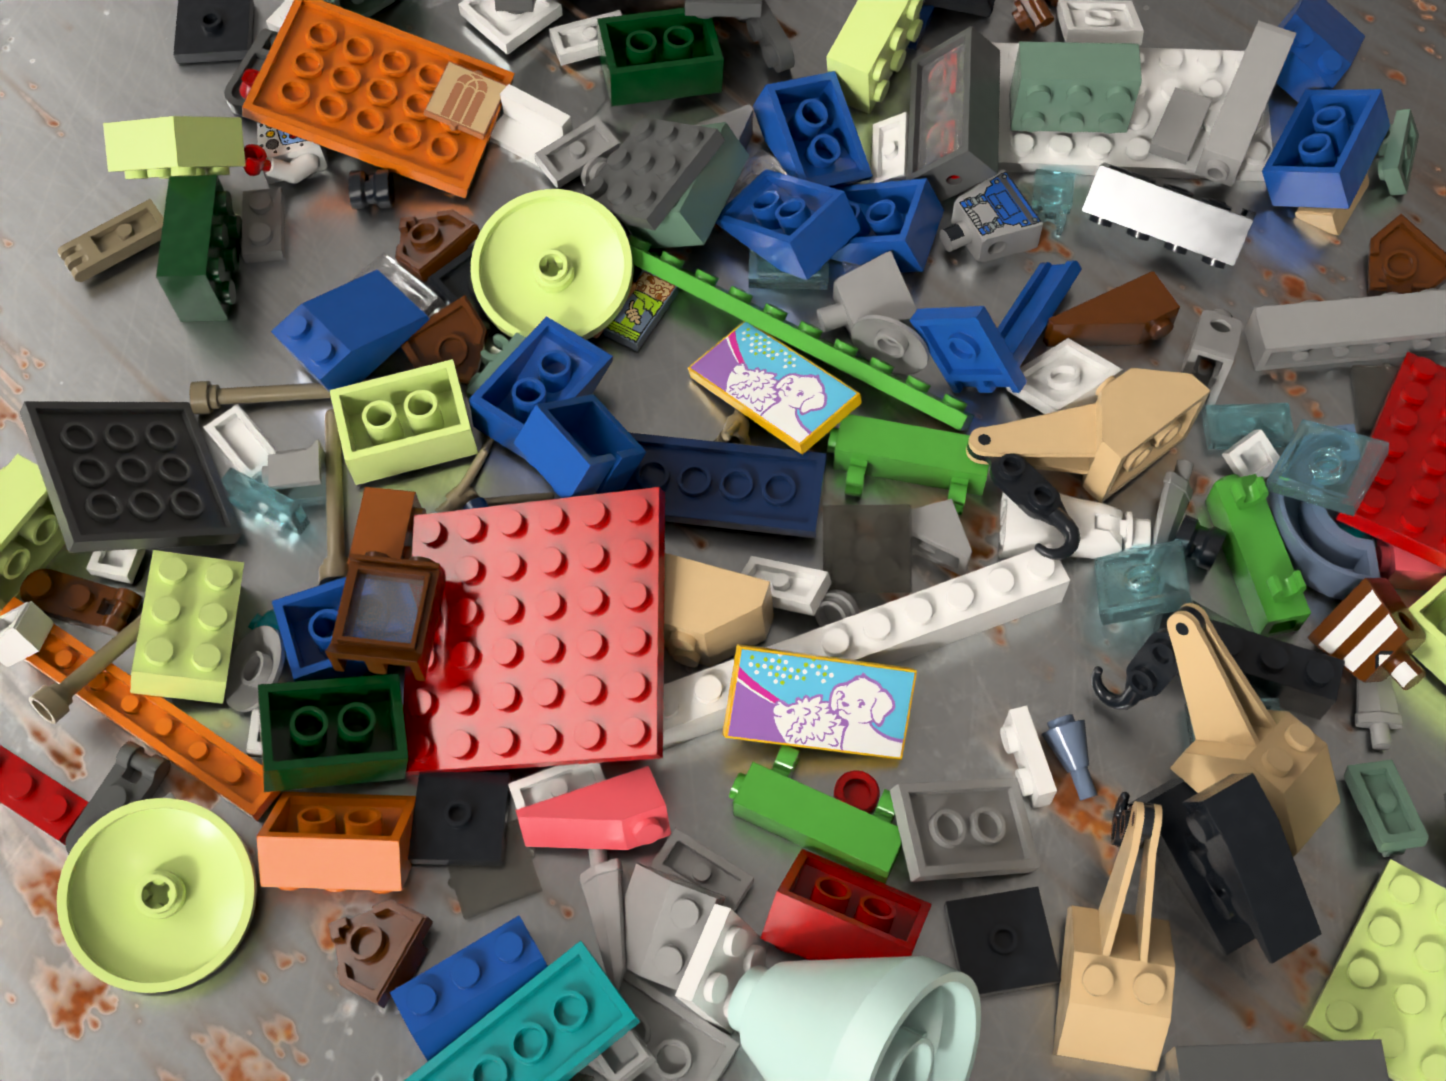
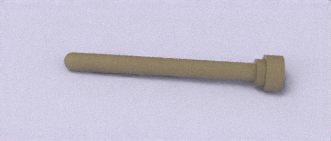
M210 381L191 382L189 390L191 409L194 414H212L214 409H220L221 405L331 398L330 393L320 383L220 388L218 384L212 385Z
M329 409L325 413L327 557L319 567V585L346 577L349 568L347 565L348 558L345 557L342 445L334 409Z
M141 614L60 684L54 682L50 686L43 685L29 697V702L37 713L51 724H56L70 711L68 706L73 703L72 697L137 641Z

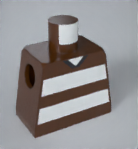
M1364 578L1307 637L1327 655L1345 660L1344 668L1365 683L1382 682L1391 676L1403 690H1408L1418 684L1426 675L1425 670L1410 656L1425 642L1426 635L1386 578Z

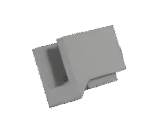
M319 439L307 450L301 448L276 451V454L268 455V466L262 467V482L265 491H271L279 506L326 500L325 452Z

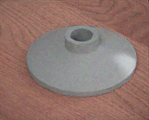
M868 315L858 319L851 330L853 344L859 349L860 354L868 361L873 356L895 367L894 373L915 374L923 370L928 363L929 350L924 340L912 328L898 320L881 315Z
M270 626L257 627L250 631L235 648L230 658L224 695L227 704L232 709L239 712H249L258 707V684L279 682L285 660V647L281 633L277 629Z

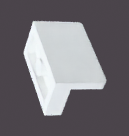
M508 84L500 93L504 114L496 122L490 141L538 166L535 162V153L573 130L571 116Z

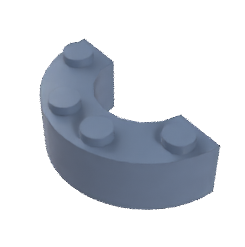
M1355 424L1332 426L1320 430L1300 442L1284 462L1266 498L1294 571H1301L1305 584L1310 588L1340 600H1344L1364 578H1380L1374 540L1358 538L1340 529L1328 515L1323 502L1324 492L1331 488L1345 486L1361 462Z

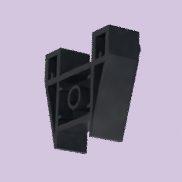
M1254 773L1231 774L1199 793L1183 779L1173 778L1134 800L1162 806V826L1156 856L1223 955L1227 956L1252 940L1257 939L1267 960L1273 964L1322 934L1279 819ZM1134 801L1128 804L1129 808L1133 805Z

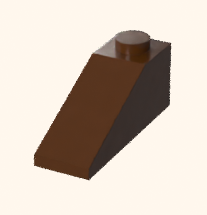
M1151 271L1049 318L1043 342L1047 347H1054L1069 338L1081 346L1139 345L1150 339L1159 340L1173 330V324L1180 306L1155 272Z

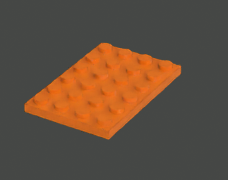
M294 0L242 106V117L383 169H390L394 173L466 199L503 108L502 102L483 140L458 129L452 131L449 125L425 116L424 110L449 61L474 72L480 70L483 76L505 85H512L515 73L323 0Z

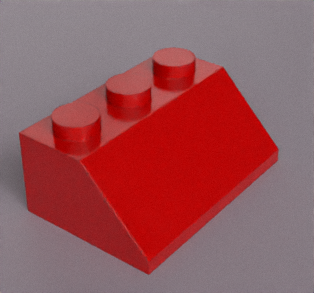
M801 849L776 891L760 939L773 944L780 951L794 953L808 960L912 956L932 904L805 849Z

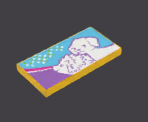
M745 321L688 367L690 377L802 455L862 403L859 392L768 333Z
M737 644L722 735L725 738L902 760L917 670L909 667Z

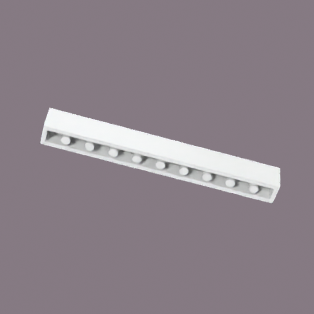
M1051 543L1044 545L1047 548L1054 549ZM1033 549L765 648L893 665L1058 604L1064 598L1070 579L1060 560L1043 557ZM734 659L664 684L663 750L723 728Z

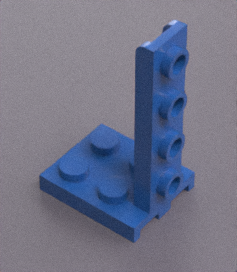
M1076 260L1052 265L1050 262L1040 263L998 328L985 306L917 309L910 322L926 343L931 357L953 393H960L964 387H976L979 393H993L996 387H1010L1013 393H1020L1027 383L1020 365L1036 343L1049 318L1053 316L1059 304L1070 290L1082 268Z

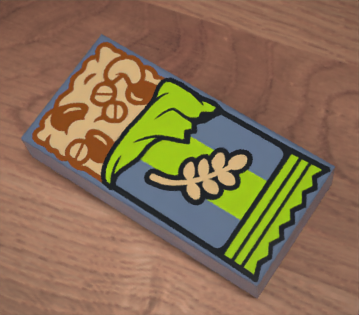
M645 270L636 279L637 288L625 302L620 313L603 330V336L636 352L639 351L678 295L677 286Z

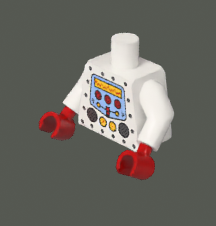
M255 69L245 70L241 78L243 82L239 91L244 99L247 98L259 73ZM257 122L258 145L248 144L244 147L246 162L243 168L245 172L250 176H257L262 170L268 184L281 181L297 184L311 174L323 171L328 167V150L326 147Z

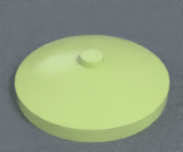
M545 189L526 193L509 201L489 218L481 229L472 251L471 280L476 297L485 314L506 335L513 337L517 332L527 337L547 316L587 340L605 329L623 308L632 286L633 258L623 227L605 206L589 196L578 192L562 189Z
M153 798L129 803L109 812L96 821L79 838L69 853L61 871L57 890V914L62 935L79 963L92 975L114 987L139 993L166 992L186 987L216 971L231 957L243 941L251 924L256 906L257 881L251 855L239 834L230 824L214 812L200 805L173 798Z

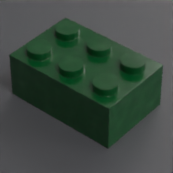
M685 8L597 18L598 53L611 107L722 92L724 59L712 18L702 19L696 16H685Z
M218 175L169 177L156 278L180 322L228 320L230 304H235L236 301L233 273L239 270L240 261L236 245L237 239L242 238V219L240 215H235L232 209L230 192L224 191Z
M399 674L258 684V713L264 792L405 779L408 750Z

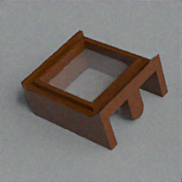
M376 551L366 552L365 555L350 553V564L331 643L325 650L335 671L344 672L347 659L365 661L369 671L375 674H386L389 664L410 666L415 679L425 681L446 584L440 563H435L433 560L421 556H413L407 560L391 558L387 554Z

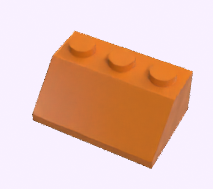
M283 792L256 836L261 887H278L285 891L297 890L299 888H318L329 892L371 890L377 894L402 891L412 867L408 860L416 796Z

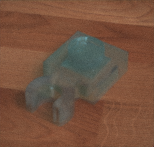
M1036 169L1031 207L1033 210H1038L1037 215L1043 223L1046 221L1053 222L1056 225V235L1061 236L1066 222L1065 214H1070L1072 208L1075 173Z

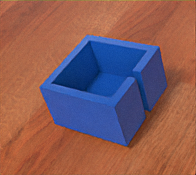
M594 394L535 405L514 441L515 446L523 453L528 463L538 470L552 486L553 491L561 498L593 495L595 492L597 494L609 493L623 489L647 453Z

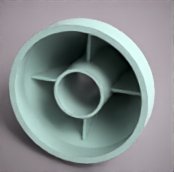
M926 956L782 961L770 969L763 965H756L740 978L729 1001L728 1022L732 1029L740 1032L743 1050L765 1081H969L980 1037L981 1003L977 986L967 974Z

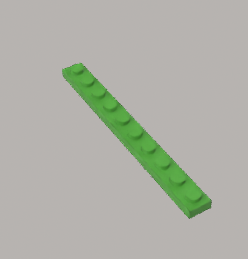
M629 235L628 241L635 266L959 431L968 430L975 415L965 411L968 405L966 402L947 393L941 399L928 392L931 385L912 375H908L907 379L904 380L892 374L895 368L893 365L873 356L870 362L856 356L859 350L857 347L838 338L833 344L821 338L823 330L802 320L799 326L785 320L788 315L786 311L769 303H766L763 309L751 302L752 294L735 286H731L728 291L716 285L719 278L699 268H697L694 274L682 268L685 263L683 259L665 251L659 256L649 251L651 243L637 236Z

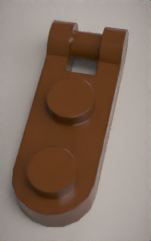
M52 569L35 570L27 575L20 587V596L24 603L32 601L48 617L114 637L129 625L127 620L131 612L137 611L143 600L139 594L126 588L117 589ZM109 605H113L114 607L110 615L105 614Z

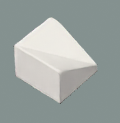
M32 601L26 602L0 616V662L5 666H11L39 652L53 626V621Z

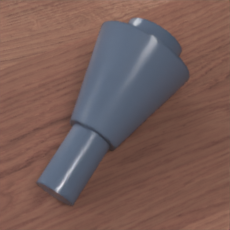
M1069 714L1047 722L1049 730L1041 735L1066 772L1070 773L1080 801L1097 796V791L1088 770L1089 756L1085 720L1075 721L1073 714Z

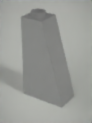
M1258 21L1205 144L1195 171L1196 175L1205 177L1213 182H1219L1230 187L1233 186L1297 33Z

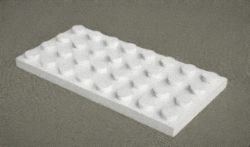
M991 42L1000 50L998 172L1005 169L1006 172L1096 175L1099 165L1105 162L1147 177L1207 179L1196 175L1195 171L1245 51L1139 47L1142 83L1127 133L1011 131L1009 92L1019 43ZM1175 87L1212 99L1186 165L1148 152ZM1268 104L1235 180L1265 181L1262 170L1273 151Z

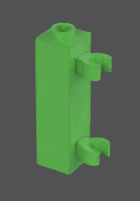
M849 414L840 422L839 428H833L830 431L827 452L834 453L833 469L848 472L845 494L861 497L865 475L949 490L947 500L952 499L958 515H962L967 493L983 495L989 465L978 464L968 458L966 446L970 435Z
M1238 474L1227 475L1214 483L1205 500V504L1214 527L1227 531L1222 549L1253 631L1267 637L1299 631L1311 614L1303 594L1307 586L1301 571H1294L1266 501L1269 491L1263 476L1257 477L1256 474L1240 477Z
M787 745L781 746L772 769L752 762L746 775L741 772L737 775L729 793V798L734 800L733 815L886 884L902 848L898 826L892 824L895 812L890 791L884 789L874 815L864 812L791 779L799 762L798 756L800 751Z

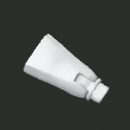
M1004 492L1002 493L1000 507V525L1002 526L998 545V557L1000 559H1009L1033 550L1037 543L1042 545L1051 543L1054 549L1063 546L1065 538L1060 531L1041 520L1029 517ZM1059 493L1067 514L1076 523L1081 537L1078 549L1070 557L1104 559L1117 555L1128 556L1130 550L1149 551L1151 544L1150 519L1133 518V514L1130 511H1126L1123 515V511L1116 507Z

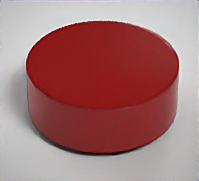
M859 770L849 771L840 776L835 784L833 798L869 814L875 811L880 797L877 781L870 774Z

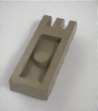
M148 199L63 244L58 248L57 252L68 270L71 271L75 281L83 282L160 241L164 218L153 201Z

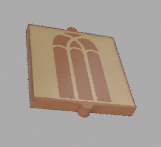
M449 61L424 110V115L449 125L452 131L458 129L483 140L501 103L500 93L507 85L483 76L480 70L474 72Z

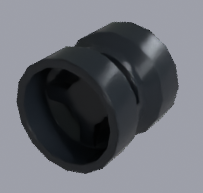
M378 169L370 175L364 170H351L349 172V198L354 210L366 209L370 204L377 205L381 209L394 207L395 187L393 174L390 169Z
M1186 514L1168 554L1179 559L1184 557L1193 559L1196 566L1210 571L1225 540L1227 531L1217 527L1206 528L1201 526L1198 519Z

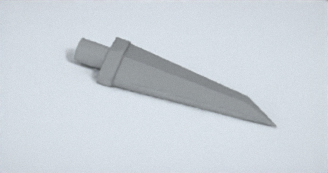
M1177 460L1174 472H1166L1163 480V490L1145 566L1148 599L1160 576L1187 505L1192 498L1193 489L1189 484L1194 464L1188 460Z
M1389 676L1382 682L1371 683L1362 682L1357 678L1356 727L1370 729L1372 748L1379 751L1388 750L1392 747L1390 729H1401L1403 727L1402 715L1399 713L1391 678Z
M588 849L591 867L580 874L581 887H583L606 974L619 991L626 972L622 862L618 858L609 860L606 849Z

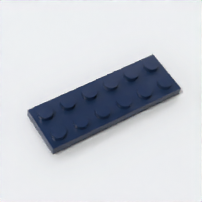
M630 433L647 453L625 487L613 492L660 487L665 492V521L816 538L827 453L806 451L802 455L796 450Z

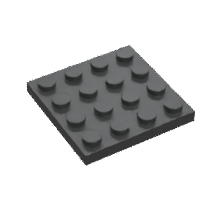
M24 401L20 415L68 553L237 543L242 532L189 402Z

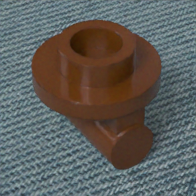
M1016 0L1014 2L1017 9L1012 12V15L1022 32L1029 28L1034 34L1040 28L1050 25L1055 19L1045 0Z

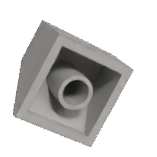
M636 863L623 900L626 968L638 976L678 990L714 904L723 906L726 896Z

